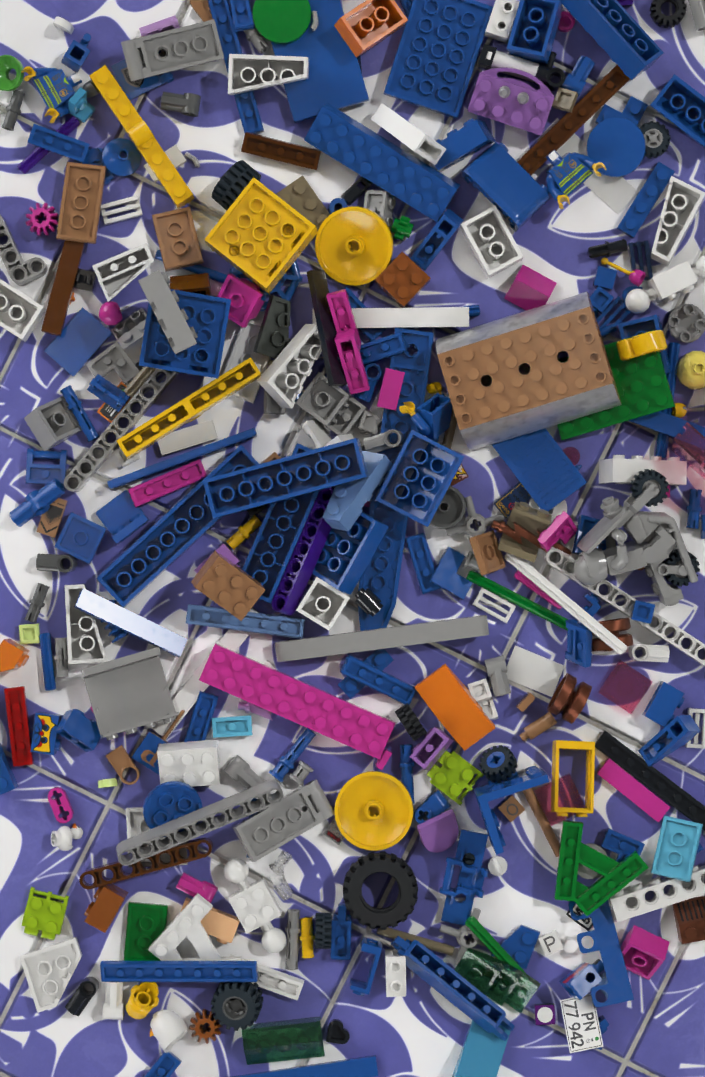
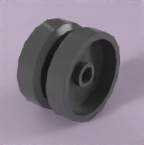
M449 486L430 523L432 526L438 529H448L455 527L462 520L465 514L466 503L458 489ZM442 503L448 505L447 510L444 511L440 508Z

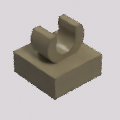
M559 87L552 104L553 108L571 113L578 93Z

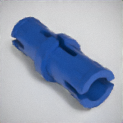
M690 489L689 506L686 507L688 511L686 528L699 529V515L702 512V507H700L702 490Z

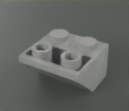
M143 308L133 312L128 318L111 329V332L134 364H137L140 359L147 315Z

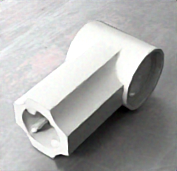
M634 644L628 650L629 657L634 661L668 663L670 650L667 645ZM637 647L643 650L640 658L635 656V649Z
M106 982L103 1019L123 1020L125 1008L123 1002V982Z

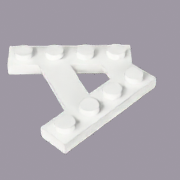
M198 893L148 948L161 961H242V956L220 957L200 922L212 909L213 905ZM188 936L199 957L181 958L176 947Z

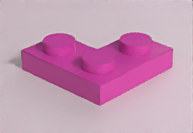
M563 511L561 515L554 518L553 523L548 529L541 532L537 540L541 547L548 552L558 540L566 545L576 534L577 527L570 515Z

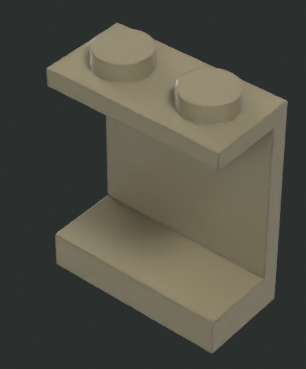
M515 501L506 525L515 530L514 521L538 537L537 530L542 532L547 529L551 523L552 515L544 509L537 510L528 503H518ZM502 533L498 550L533 563L535 562L539 547L522 536L521 545L505 533Z

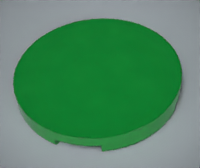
M256 0L253 6V21L257 31L265 39L275 44H289L297 41L306 32L311 22V7L308 0Z

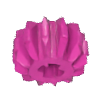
M36 203L37 209L34 210L33 207H30L29 210L32 214H26V217L31 219L26 222V225L31 226L30 231L32 233L36 231L37 235L41 236L43 231L48 236V229L52 232L55 231L52 225H58V221L54 219L58 218L59 215L58 213H53L55 210L53 206L48 208V204L44 203L41 208L40 204ZM44 215L46 221H42V223H40L38 219L42 218Z

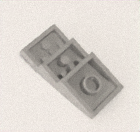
M318 372L296 402L299 407L336 435L352 434L354 438H359L361 449L364 447L363 439L373 435L358 429L364 410L373 415L378 427L382 423L381 418L368 410L339 386H329L328 379L320 372Z

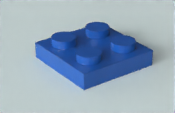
M71 512L54 547L91 564L107 528Z

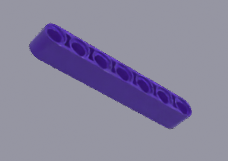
M332 487L319 491L272 599V608L279 613L288 616L295 613L332 529L322 518L334 491Z

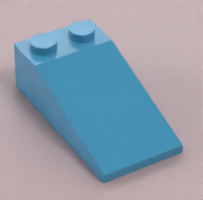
M472 1020L452 1077H497L508 1038L504 1041L492 1032H486ZM500 1024L498 1027L506 1032L509 1038L510 1030Z

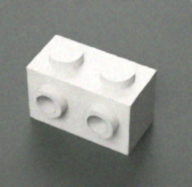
M496 0L484 36L507 43L520 1Z

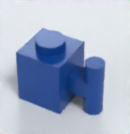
M88 33L84 34L80 43L73 40L61 63L78 73L91 51L86 48L91 40V35Z

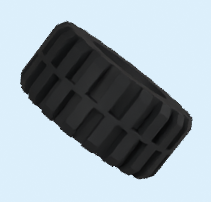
M380 851V853L371 852L366 856H361L355 863L353 862L345 875L343 883L345 906L353 919H357L359 924L363 926H369L370 929L381 928V930H386L387 927L392 926L394 928L398 926V923L404 922L407 916L413 912L418 899V886L413 870L407 865L405 860L398 858L393 853L388 854L385 851ZM376 872L390 874L399 886V894L396 901L386 908H374L367 904L362 896L363 882L369 875Z

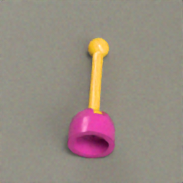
M606 257L601 259L602 265H609L629 275L630 282L638 287L645 279L646 272L637 269L630 272L608 261Z

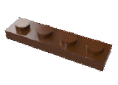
M245 132L241 152L316 171L321 156V151L318 149L250 132Z

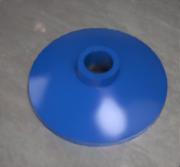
M116 138L108 142L104 147L102 160L107 170L112 174L129 176L139 168L141 153L132 141L125 138ZM121 152L126 154L125 158L120 156Z

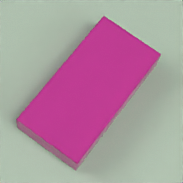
M389 368L385 369L377 407L396 411L405 372Z

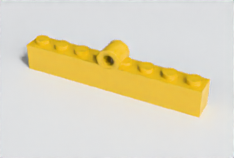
M104 65L89 75L92 83L176 207L180 209L194 200L193 193L107 66Z
M248 358L219 376L218 379L216 378L118 439V445L125 456L130 459L257 380L261 376L259 369L252 358Z

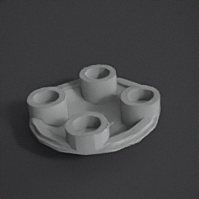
M681 304L674 308L669 315L667 321L668 330L671 336L678 341L684 343L693 342L699 339L705 331V315L701 309L693 304Z

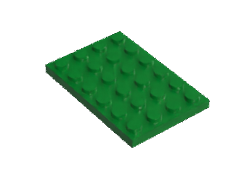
M618 341L604 345L622 405L557 424L561 440L675 407L660 352H652L622 361L620 360L616 345ZM569 356L559 359L558 361L561 363H565L568 361Z

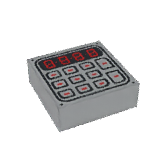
M334 817L323 835L337 845H340L345 837L340 832Z

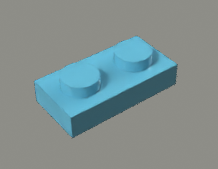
M251 715L212 718L213 738L253 735Z

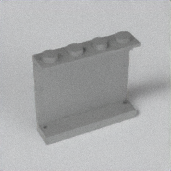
M159 647L81 670L101 739L106 737L107 741L118 738V733L125 732L126 735L138 732L137 728L142 726L145 729L156 726L155 722L162 720L164 724L175 720L174 717L179 715V712L175 711L159 655H161Z

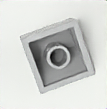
M63 396L35 408L24 418L44 451L61 444L82 431L74 414L67 408L69 405Z

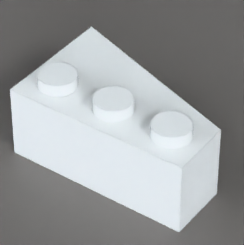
M144 243L97 263L92 267L109 302L155 260L148 244Z

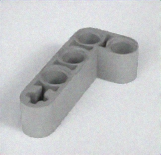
M0 215V238L8 236V242L3 245L0 244V256L12 281L18 285H26L46 275L48 267L41 258L34 257L24 262L6 221ZM11 253L16 254L14 262H8L7 260L8 255ZM36 263H42V269L39 272L33 271V266ZM18 271H24L25 275L21 280H16L15 276Z

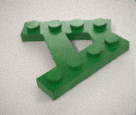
M563 820L554 899L574 901L583 913L588 916L649 867L636 851L619 863L581 842L583 822ZM579 863L603 875V877L590 887L578 882Z

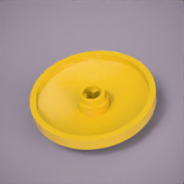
M350 206L333 212L322 222L316 235L315 251L320 266L328 276L339 283L357 286L375 280L388 267L393 255V238L388 225L377 213L364 207Z
M380 771L363 772L352 777L341 788L335 802V820L340 832L351 844L365 850L378 851L397 844L408 832L413 819V802L407 788L396 777Z

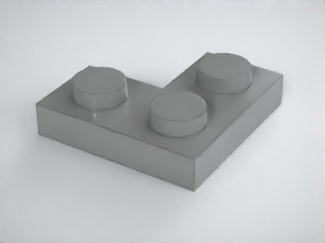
M117 341L86 364L95 377L97 374L104 377L112 370H115L125 384L133 380L140 372Z

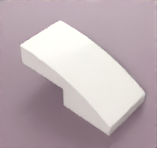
M482 679L467 684L471 696L482 707L483 712L491 721L499 719L487 680Z

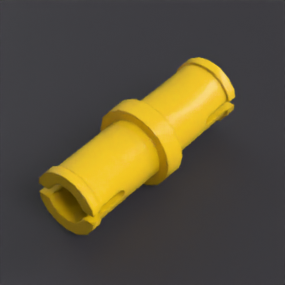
M253 515L243 526L240 525L238 527L239 530L226 542L235 550L246 538L249 539L251 537L250 535L262 525V522L256 515Z
M313 917L300 918L301 936H299V940L302 942V958H314L313 940H315V935H313Z

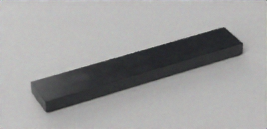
M310 270L307 272V278L329 386L347 385V381L335 343L337 331L326 297L327 293H329L325 271Z

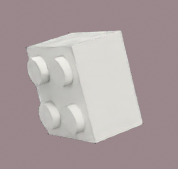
M316 577L296 611L330 631L350 597Z

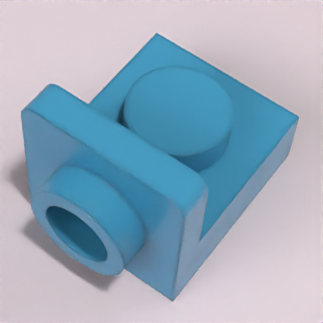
M80 87L69 99L68 109L71 115L85 123L95 112V107L87 102V91Z

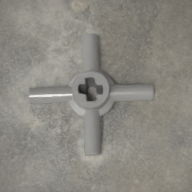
M468 496L464 498L468 516L465 518L463 525L448 528L446 532L447 536L466 532L469 536L474 537L483 534L487 526L492 524L493 520L504 522L503 514L484 518L482 515L477 514L472 497ZM472 520L480 522L477 531H474V528H470V524L473 523Z
M474 908L471 916L478 920L481 910ZM443 924L440 925L439 932L455 936L460 945L455 964L459 966L463 965L468 949L475 947L477 944L485 946L466 925L459 929ZM468 933H470L472 938L468 937V940H465L464 936H468Z

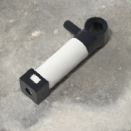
M484 44L477 67L485 70L498 67L523 70L541 80L550 91H557L565 81L564 71L560 68H552L557 55L553 51L550 53L548 64L544 66L498 51L496 47ZM502 72L532 83H536L535 81L521 74L512 72ZM555 75L560 79V82L553 83L550 77Z

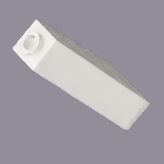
M383 103L371 118V120L434 165L437 164L446 151L445 147Z

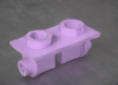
M176 15L140 27L139 30L141 36L144 37L180 28Z

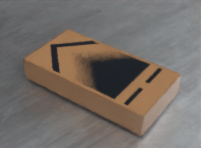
M58 498L51 503L49 510L42 514L36 532L56 538L68 501Z

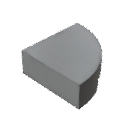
M364 410L358 429L377 435L378 425L375 418L370 412Z

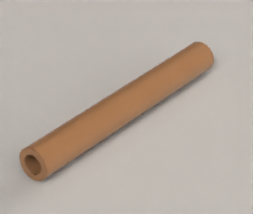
M532 788L523 790L522 792L555 856L558 857L560 843Z

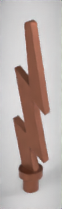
M492 521L491 528L497 529V532L505 533L521 545L522 536L547 552L537 540L541 534L539 530H537V537L514 521L515 530L507 526L503 521ZM558 542L552 546L569 555L572 553L570 549Z

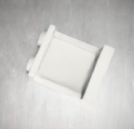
M395 948L385 949L386 997H405L406 958L405 956H399Z

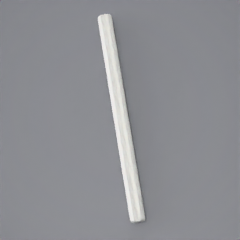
M506 553L504 558L616 653L619 655L625 653L628 647L524 559Z

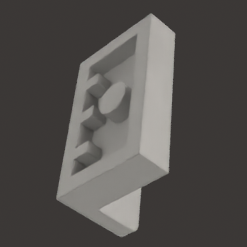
M366 190L364 208L377 213L391 230L393 225V208L396 204L395 196L387 191Z

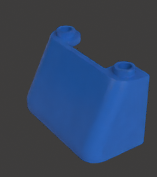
M495 142L462 172L461 177L467 183L474 182L473 187L477 188L494 206L496 205L497 209L503 214V217L505 219L508 218L509 226L517 232L550 199V196L548 195V188L543 184L539 185L508 153L509 150L503 143L500 142L498 144Z

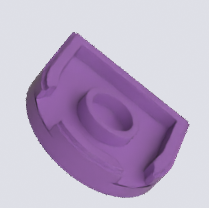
M452 809L417 825L422 844L428 851L434 853L443 852L450 848L457 840L459 834L456 816Z

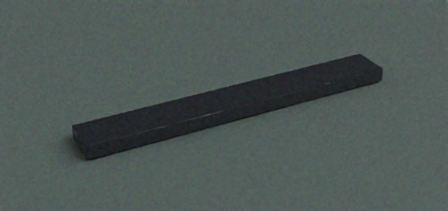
M604 730L595 742V748L691 821L703 824L702 829L705 831V806L653 766L649 767L645 760Z

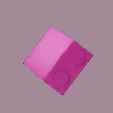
M634 925L621 945L626 969L650 980L666 958L669 941Z

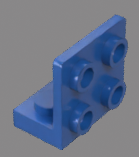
M127 490L96 512L98 518L113 536L112 539L116 544H120L150 521L140 507L135 508Z

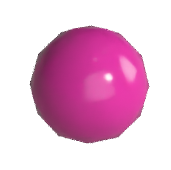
M109 301L102 304L99 309V318L104 324L114 326L120 323L122 314L118 303Z

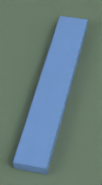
M188 604L185 624L302 639L305 619L248 612L243 620L240 621L224 608Z

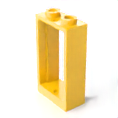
M563 740L552 742L551 812H556V816H568V813H576V817H588V814L594 812L595 742ZM559 749L586 750L585 808L558 807Z

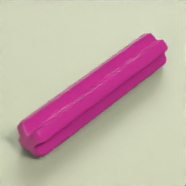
M519 570L516 571L514 578L557 609L562 608Z

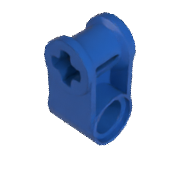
M437 790L416 808L414 818L421 824L442 814L451 804ZM419 811L428 812L426 820L418 819L420 816Z

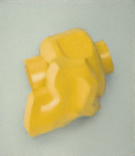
M141 982L140 985H135L131 988V995L125 1006L130 1017L141 1020L147 1016L152 1008L158 1006L159 989L156 982Z

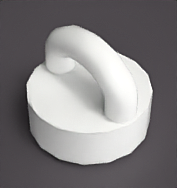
M493 856L488 861V870L494 876H501L507 870V862L501 856Z

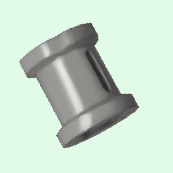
M469 551L463 567L472 568L481 574L475 555Z
M299 760L297 768L288 776L303 786V781L314 769L302 760Z

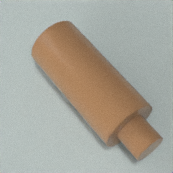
M548 712L524 727L525 731L519 734L522 741L528 738L532 740L556 725L557 721L551 712Z

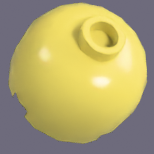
M703 351L686 353L678 363L677 377L679 382L691 390L705 388V352Z

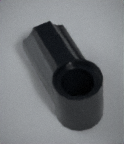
M89 976L82 981L65 1006L68 1012L78 1017L98 991V980ZM86 983L91 984L93 991H87L84 985Z

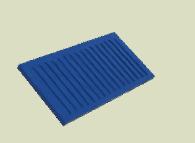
M546 428L492 444L540 509L549 512L587 483Z

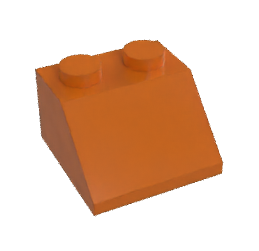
M10 638L3 639L0 644V672L24 666L30 657L27 655L30 650Z

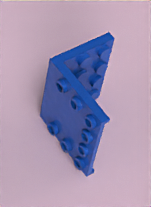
M536 765L525 768L526 772L518 774L516 771L515 774L512 773V777H508L507 781L501 780V783H497V781L493 783L491 780H488V784L473 789L496 855L504 852L503 847L506 844L498 828L500 825L493 809H490L488 802L548 783V775L540 767H536Z

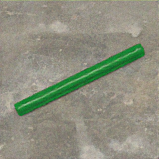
M469 571L466 579L568 630L566 628V620L568 619L474 571Z

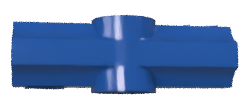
M54 478L40 490L30 492L25 497L26 501L10 512V518L17 526L22 527L33 517L44 514L49 510V505L65 493L64 486L58 479Z

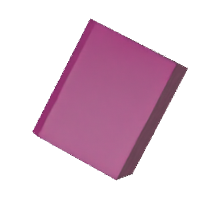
M522 265L504 299L527 311L546 305L557 283Z

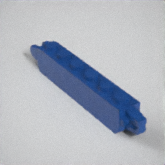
M400 936L394 938L391 945L398 951L397 954L399 956H405L406 966L486 1032H492L500 1039L506 1041L508 1035L498 1026L501 1024L510 1031L515 1026L505 1017L506 1013L503 1009L419 941H410L408 939L405 941Z

